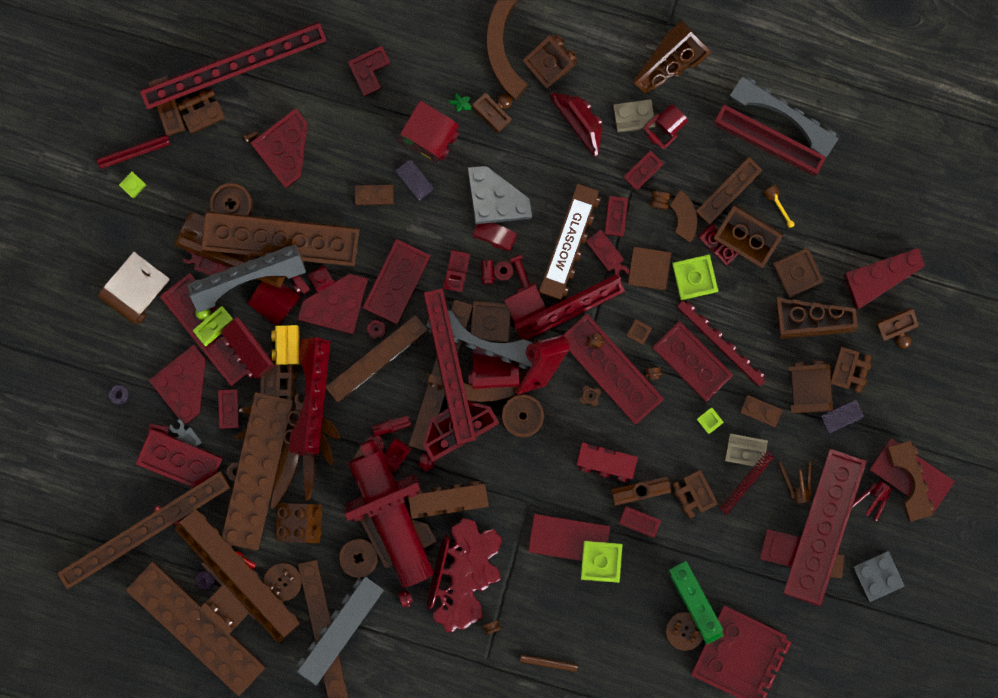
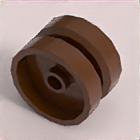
M226 183L219 186L213 192L210 198V209L212 212L252 216L254 202L244 187L236 183ZM231 203L236 204L235 206H233V209L229 208V205Z
M514 396L503 407V425L509 433L516 437H530L537 433L543 424V407L532 396ZM520 413H526L527 418L524 420L520 419Z

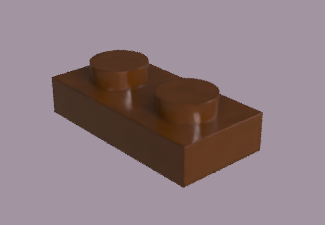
M393 185L355 186V205H394Z
M747 395L740 413L776 428L783 410Z

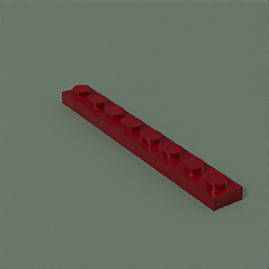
M443 289L424 292L423 296L456 445L475 441L476 437Z

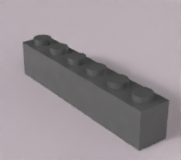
M367 577L358 578L352 586L354 590L350 595L348 593L341 601L343 605L340 610L336 609L329 619L332 621L328 627L326 625L323 626L318 634L320 635L318 641H313L307 649L308 655L305 658L301 657L296 664L298 669L295 672L315 686L384 591Z

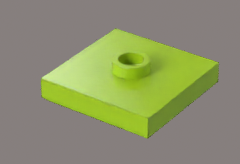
M710 254L672 263L681 301L718 292Z
M584 541L581 580L620 583L622 544Z

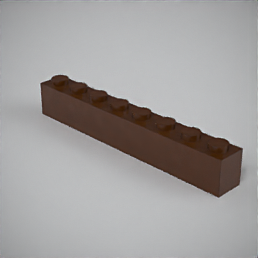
M195 509L178 523L175 531L277 643L281 642L300 624L297 621V617L286 609L282 600L276 598L271 592L270 587L264 584L258 578L257 573L245 564V560L235 553L231 544L219 535L218 530L207 522L206 517Z

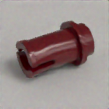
M481 261L482 278H480V281H482L483 285L494 284L493 261Z

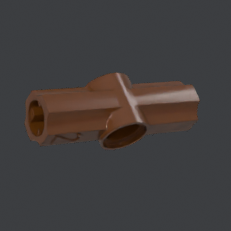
M668 476L611 489L616 506L671 493ZM640 485L646 488V494L643 497L638 496L636 493V488Z

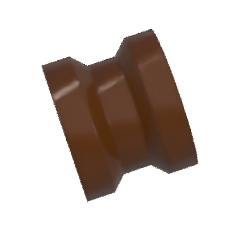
M652 191L651 196L653 200L650 202L649 207L668 210L667 202L671 195Z

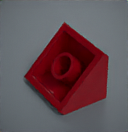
M262 282L255 290L248 305L273 324L279 326L301 296L284 283L281 288Z

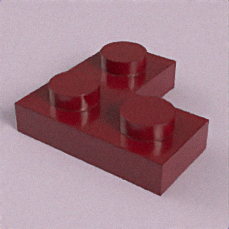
M383 46L348 61L364 97L381 89L374 71L390 64Z

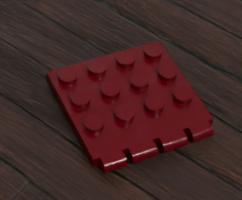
M723 605L717 619L723 628L722 633L724 636L708 645L705 643L691 676L737 698H766L768 693L763 691L762 688L765 687L770 690L776 677L770 671L771 669L779 671L784 658L778 654L779 652L787 654L792 642L786 640L787 635Z

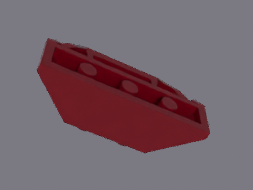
M552 93L550 95L551 101L594 159L597 158L602 133L601 125L603 124L597 114L593 115L591 113V106L586 99L582 101L578 96Z
M468 401L475 437L480 436L499 424L490 406ZM449 409L430 419L423 446L432 462L466 444L456 445Z

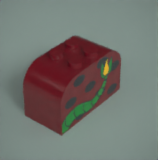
M419 101L397 142L437 163L440 159H445L450 150L447 148L448 144H453L460 133L457 131L459 125L449 117Z

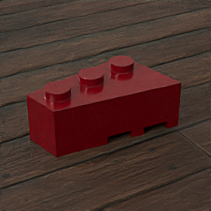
M582 442L576 466L579 467V471L590 473L591 470L598 471L599 476L609 478L610 474L617 476L616 480L628 482V479H633L638 457Z

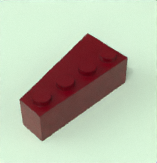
M917 248L845 273L843 276L856 310L860 309L923 268L925 264L920 250Z

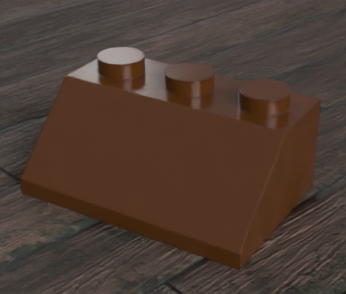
M734 204L714 239L763 268L784 233Z

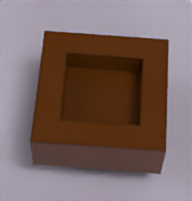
M635 319L626 337L644 345L652 328Z

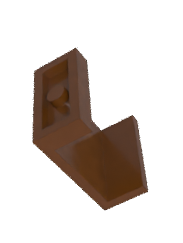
M814 361L813 365L805 366V362L794 363V367H788V371H792L794 405H791V413L833 411L830 365L824 364V361Z

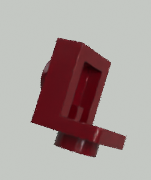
M397 438L394 439L384 454L390 470L394 472L412 449Z

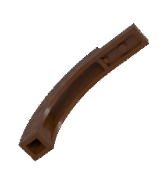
M498 0L490 16L487 29L488 58L496 80L502 89L516 102L527 88V83L515 73L509 64L504 51L503 32L507 18L519 0Z
M520 368V384L528 373L527 370ZM428 374L426 381L431 382L430 386L441 389L443 386L442 377ZM464 383L467 400L470 401L500 400L517 394L516 390L518 389V387L473 389V385Z

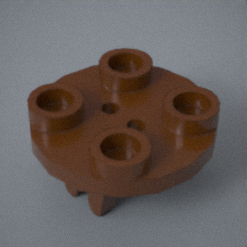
M280 563L268 569L263 583L268 585L276 598L283 602L297 596L301 590L302 580L299 571L294 566Z
M688 612L677 613L667 623V639L672 646L679 650H692L699 646L703 640L692 616Z

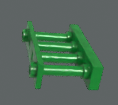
M687 561L670 569V577L705 643L708 645L723 637V628Z

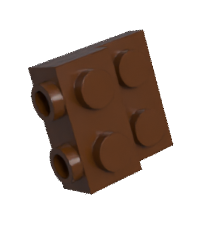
M554 34L549 35L522 60L546 89H549L578 64L575 60L577 55L571 49L567 50L563 46L565 44L564 40L559 35L555 36Z

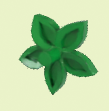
M456 93L455 100H449V104L456 105L455 109L457 112L461 109L471 110L469 104L470 97L461 98Z

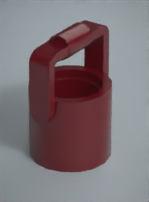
M670 104L660 115L658 113L655 114L644 125L643 129L654 145L657 144L660 148L665 149L678 137L677 132L688 122V119L676 106ZM654 121L670 136L664 144L661 143L653 131L651 132L648 129Z

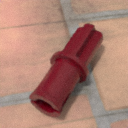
M409 416L394 420L388 419L387 422L372 425L375 437L390 432L393 434L394 431L410 427L411 421Z

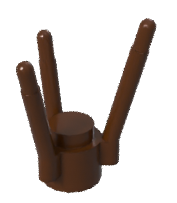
M778 462L790 491L791 499H795L796 504L810 502V496H812V462H808L807 487L804 486L802 470L799 469L800 487H796L795 491L782 462Z

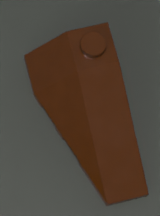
M680 21L668 32L633 83L641 91L647 93L664 84L666 79L674 75L676 77L681 75V71L688 67L694 68L699 65L712 52L683 21Z

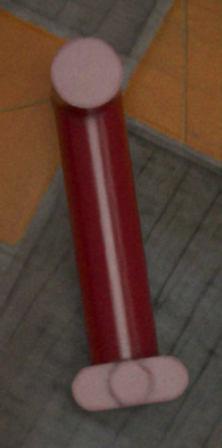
M522 254L509 259L510 263L514 262L522 284V288L517 289L518 292L533 285L529 283L522 265Z

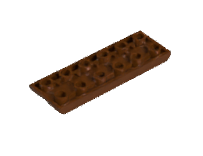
M189 213L174 245L229 268L262 257L202 250L205 217L196 213ZM265 276L256 279L281 288L286 276Z

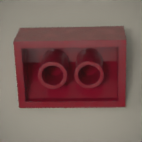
M235 318L221 332L223 334L221 339L226 346H232L235 350L233 355L239 363L243 361L247 366L244 370L250 378L254 376L255 379H259L276 366L240 318Z

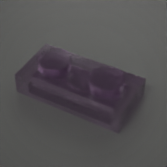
M411 159L395 170L419 201L434 190L433 186Z
M857 400L822 415L821 418L828 433H831L864 418V415Z

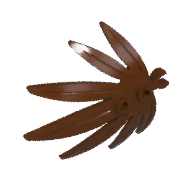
M300 393L296 394L294 398L296 407L292 406L287 416L288 424L283 436L286 443L277 469L271 509L278 505L286 493L299 463L300 455L290 453L289 445L291 432L296 426L304 404L301 401ZM251 406L242 408L239 412L250 414ZM323 416L319 449L331 466L334 464L333 454L323 432L335 439H340L341 436L334 424ZM246 429L239 433L235 438L243 439L245 436ZM315 455L303 456L306 501L310 499L314 485Z

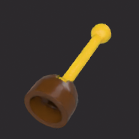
M775 184L763 191V194L768 200L776 202L787 221V226L792 228L794 227V222L790 220L779 202L780 192Z

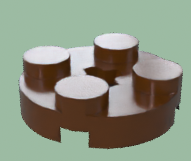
M356 539L343 546L340 551L339 560L346 574L359 578L365 577L374 571L378 563V555L370 542ZM362 553L364 561L356 564V559L353 556Z

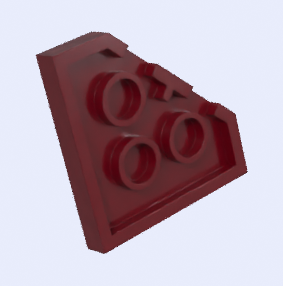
M296 108L251 142V145L285 188H288L301 178L308 123Z
M349 274L302 302L298 320L354 335L368 279Z
M192 345L149 380L177 417L184 421V425L198 416L201 411L206 359L195 345Z

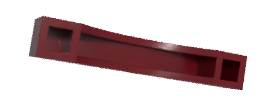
M318 337L301 339L299 360L305 374V399L300 417L291 432L289 452L301 456L319 454L330 341Z

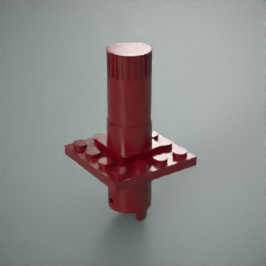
M373 439L360 443L363 455L347 463L362 497L345 503V516L348 521L352 520L353 522L364 518L363 515L366 513L369 518L371 517L401 586L408 587L426 580L434 574L404 499L405 496L408 499L418 494L420 490L419 480L415 473L396 482L382 449H377L376 446L378 444Z

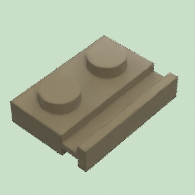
M651 99L613 105L617 133L641 130L654 116ZM653 122L648 128H655V122Z
M729 434L725 461L755 467L754 465L758 466L756 462L760 458L764 459L762 455L765 456L764 453H766L768 441Z

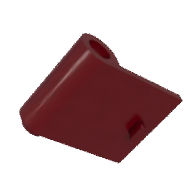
M560 335L527 346L526 356L533 365L516 390L518 395L548 384L569 351V342L566 337Z
M476 347V350H473L472 374H469V385H473V389L520 386L519 363L512 361L509 364L500 360L501 356L496 354L491 357L482 353L483 349Z

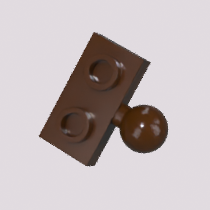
M484 93L471 106L497 134L512 121L502 110L509 108L512 104V98L508 94H501L496 104Z
M912 308L876 322L882 340L885 341L898 335L896 344L901 349H906L911 345V337L905 334V332L919 327Z

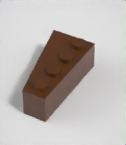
M779 297L775 300L779 339L856 332L858 328L856 308L829 306L814 302L787 300Z
M481 481L470 482L468 487L456 484L450 485L451 489L443 490V487L431 488L432 492L429 493L419 490L416 496L409 498L411 518L415 519L489 507L486 485L481 484Z

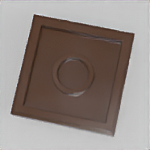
M633 247L628 285L666 291L671 252Z
M808 247L773 263L788 298L824 282Z
M473 301L471 334L485 341L508 343L511 314L506 304Z

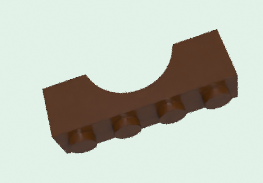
M907 441L886 447L891 466L902 468L909 474L912 480L911 494L902 503L907 521L911 522L932 516L934 505L932 500H928L926 492H929L926 481L922 480L923 468L920 462L917 463L915 455H918L915 444Z

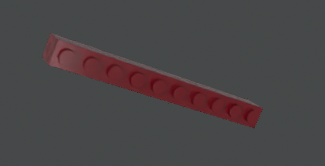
M315 22L139 90L146 108L150 109L327 40L321 24Z

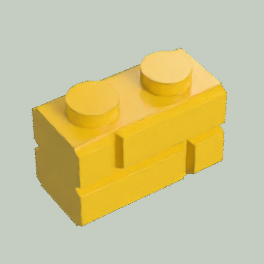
M275 326V330H272L271 333L272 342H275V350H272V361H276V365H300L299 326Z

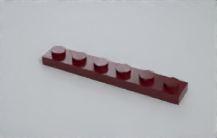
M616 274L515 324L514 327L521 340H529L625 292L620 278Z
M682 301L676 307L758 388L765 383L763 379L765 377L764 374L757 368L754 370L749 365L751 362L744 355L740 357L735 352L737 348L731 342L726 343L722 339L723 335L716 328L712 330L708 326L710 322L703 315L699 317L694 312L696 309L688 301L686 303Z

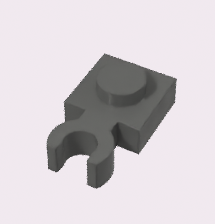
M181 418L177 419L178 423H180L179 428H175L172 424L169 425L170 430L178 434L175 438L196 447L202 443V440L191 426L187 429L184 428V421Z

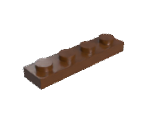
M748 157L705 201L696 213L710 225L763 170Z

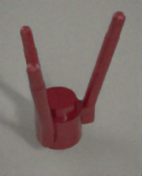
M879 481L877 485L873 483L866 492L854 501L852 507L873 492L872 495L875 497V500L865 515L868 516L876 504L882 501L874 518V521H877L887 500L890 498L889 494L892 489L882 481Z

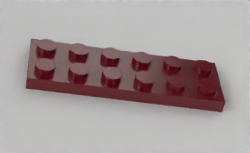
M189 273L160 297L227 382L233 386L247 375L244 370L247 366L243 361L240 363L233 355L235 350L232 346L227 347L221 339L223 337L222 333L205 346L193 332L204 320H199L195 315L196 308L190 298L187 284L196 281V279ZM214 306L209 309L211 314H213L219 308Z
M588 314L563 335L569 342V352L635 425L664 400ZM592 333L598 334L603 337L602 340L605 344H602L601 349L591 347L586 344L587 336H591Z

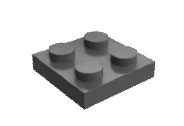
M889 551L853 566L869 602L905 587Z

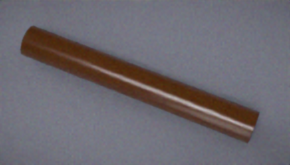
M522 654L520 657V662L573 672H577L578 664Z

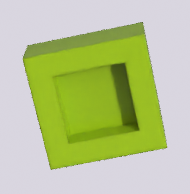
M131 172L119 186L134 199L146 187V184Z
M710 408L696 419L707 434H710L724 423L713 408Z

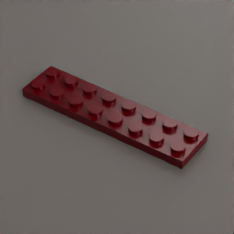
M832 449L829 450L783 592L784 595L821 606L867 461Z

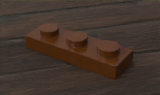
M167 76L148 82L149 86L166 80ZM175 99L157 106L167 136L186 131Z

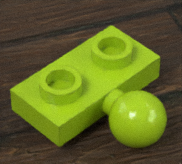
M223 306L213 314H211L210 309L201 312L196 310V317L204 321L193 332L207 346L234 319Z

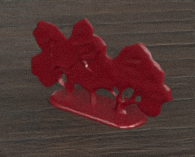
M462 518L460 523H456L452 527L451 532L455 538L454 546L448 548L449 537L444 535L428 594V610L434 606L437 596L441 599L442 605L434 611L433 619L436 623L444 626L446 633L454 632L456 628L464 630L472 623L482 619L481 604L474 597V591H484L489 587L490 583H496L501 580L497 567L488 562L489 558L498 553L502 542L500 535H497L494 529L486 530L479 534L475 521ZM457 547L462 548L461 551H457L456 549ZM447 553L455 558L449 569L444 568ZM442 573L448 574L452 578L451 586L446 590L439 589ZM445 595L453 600L451 606L445 601L447 600V597H444ZM444 605L447 606L448 610L443 609Z

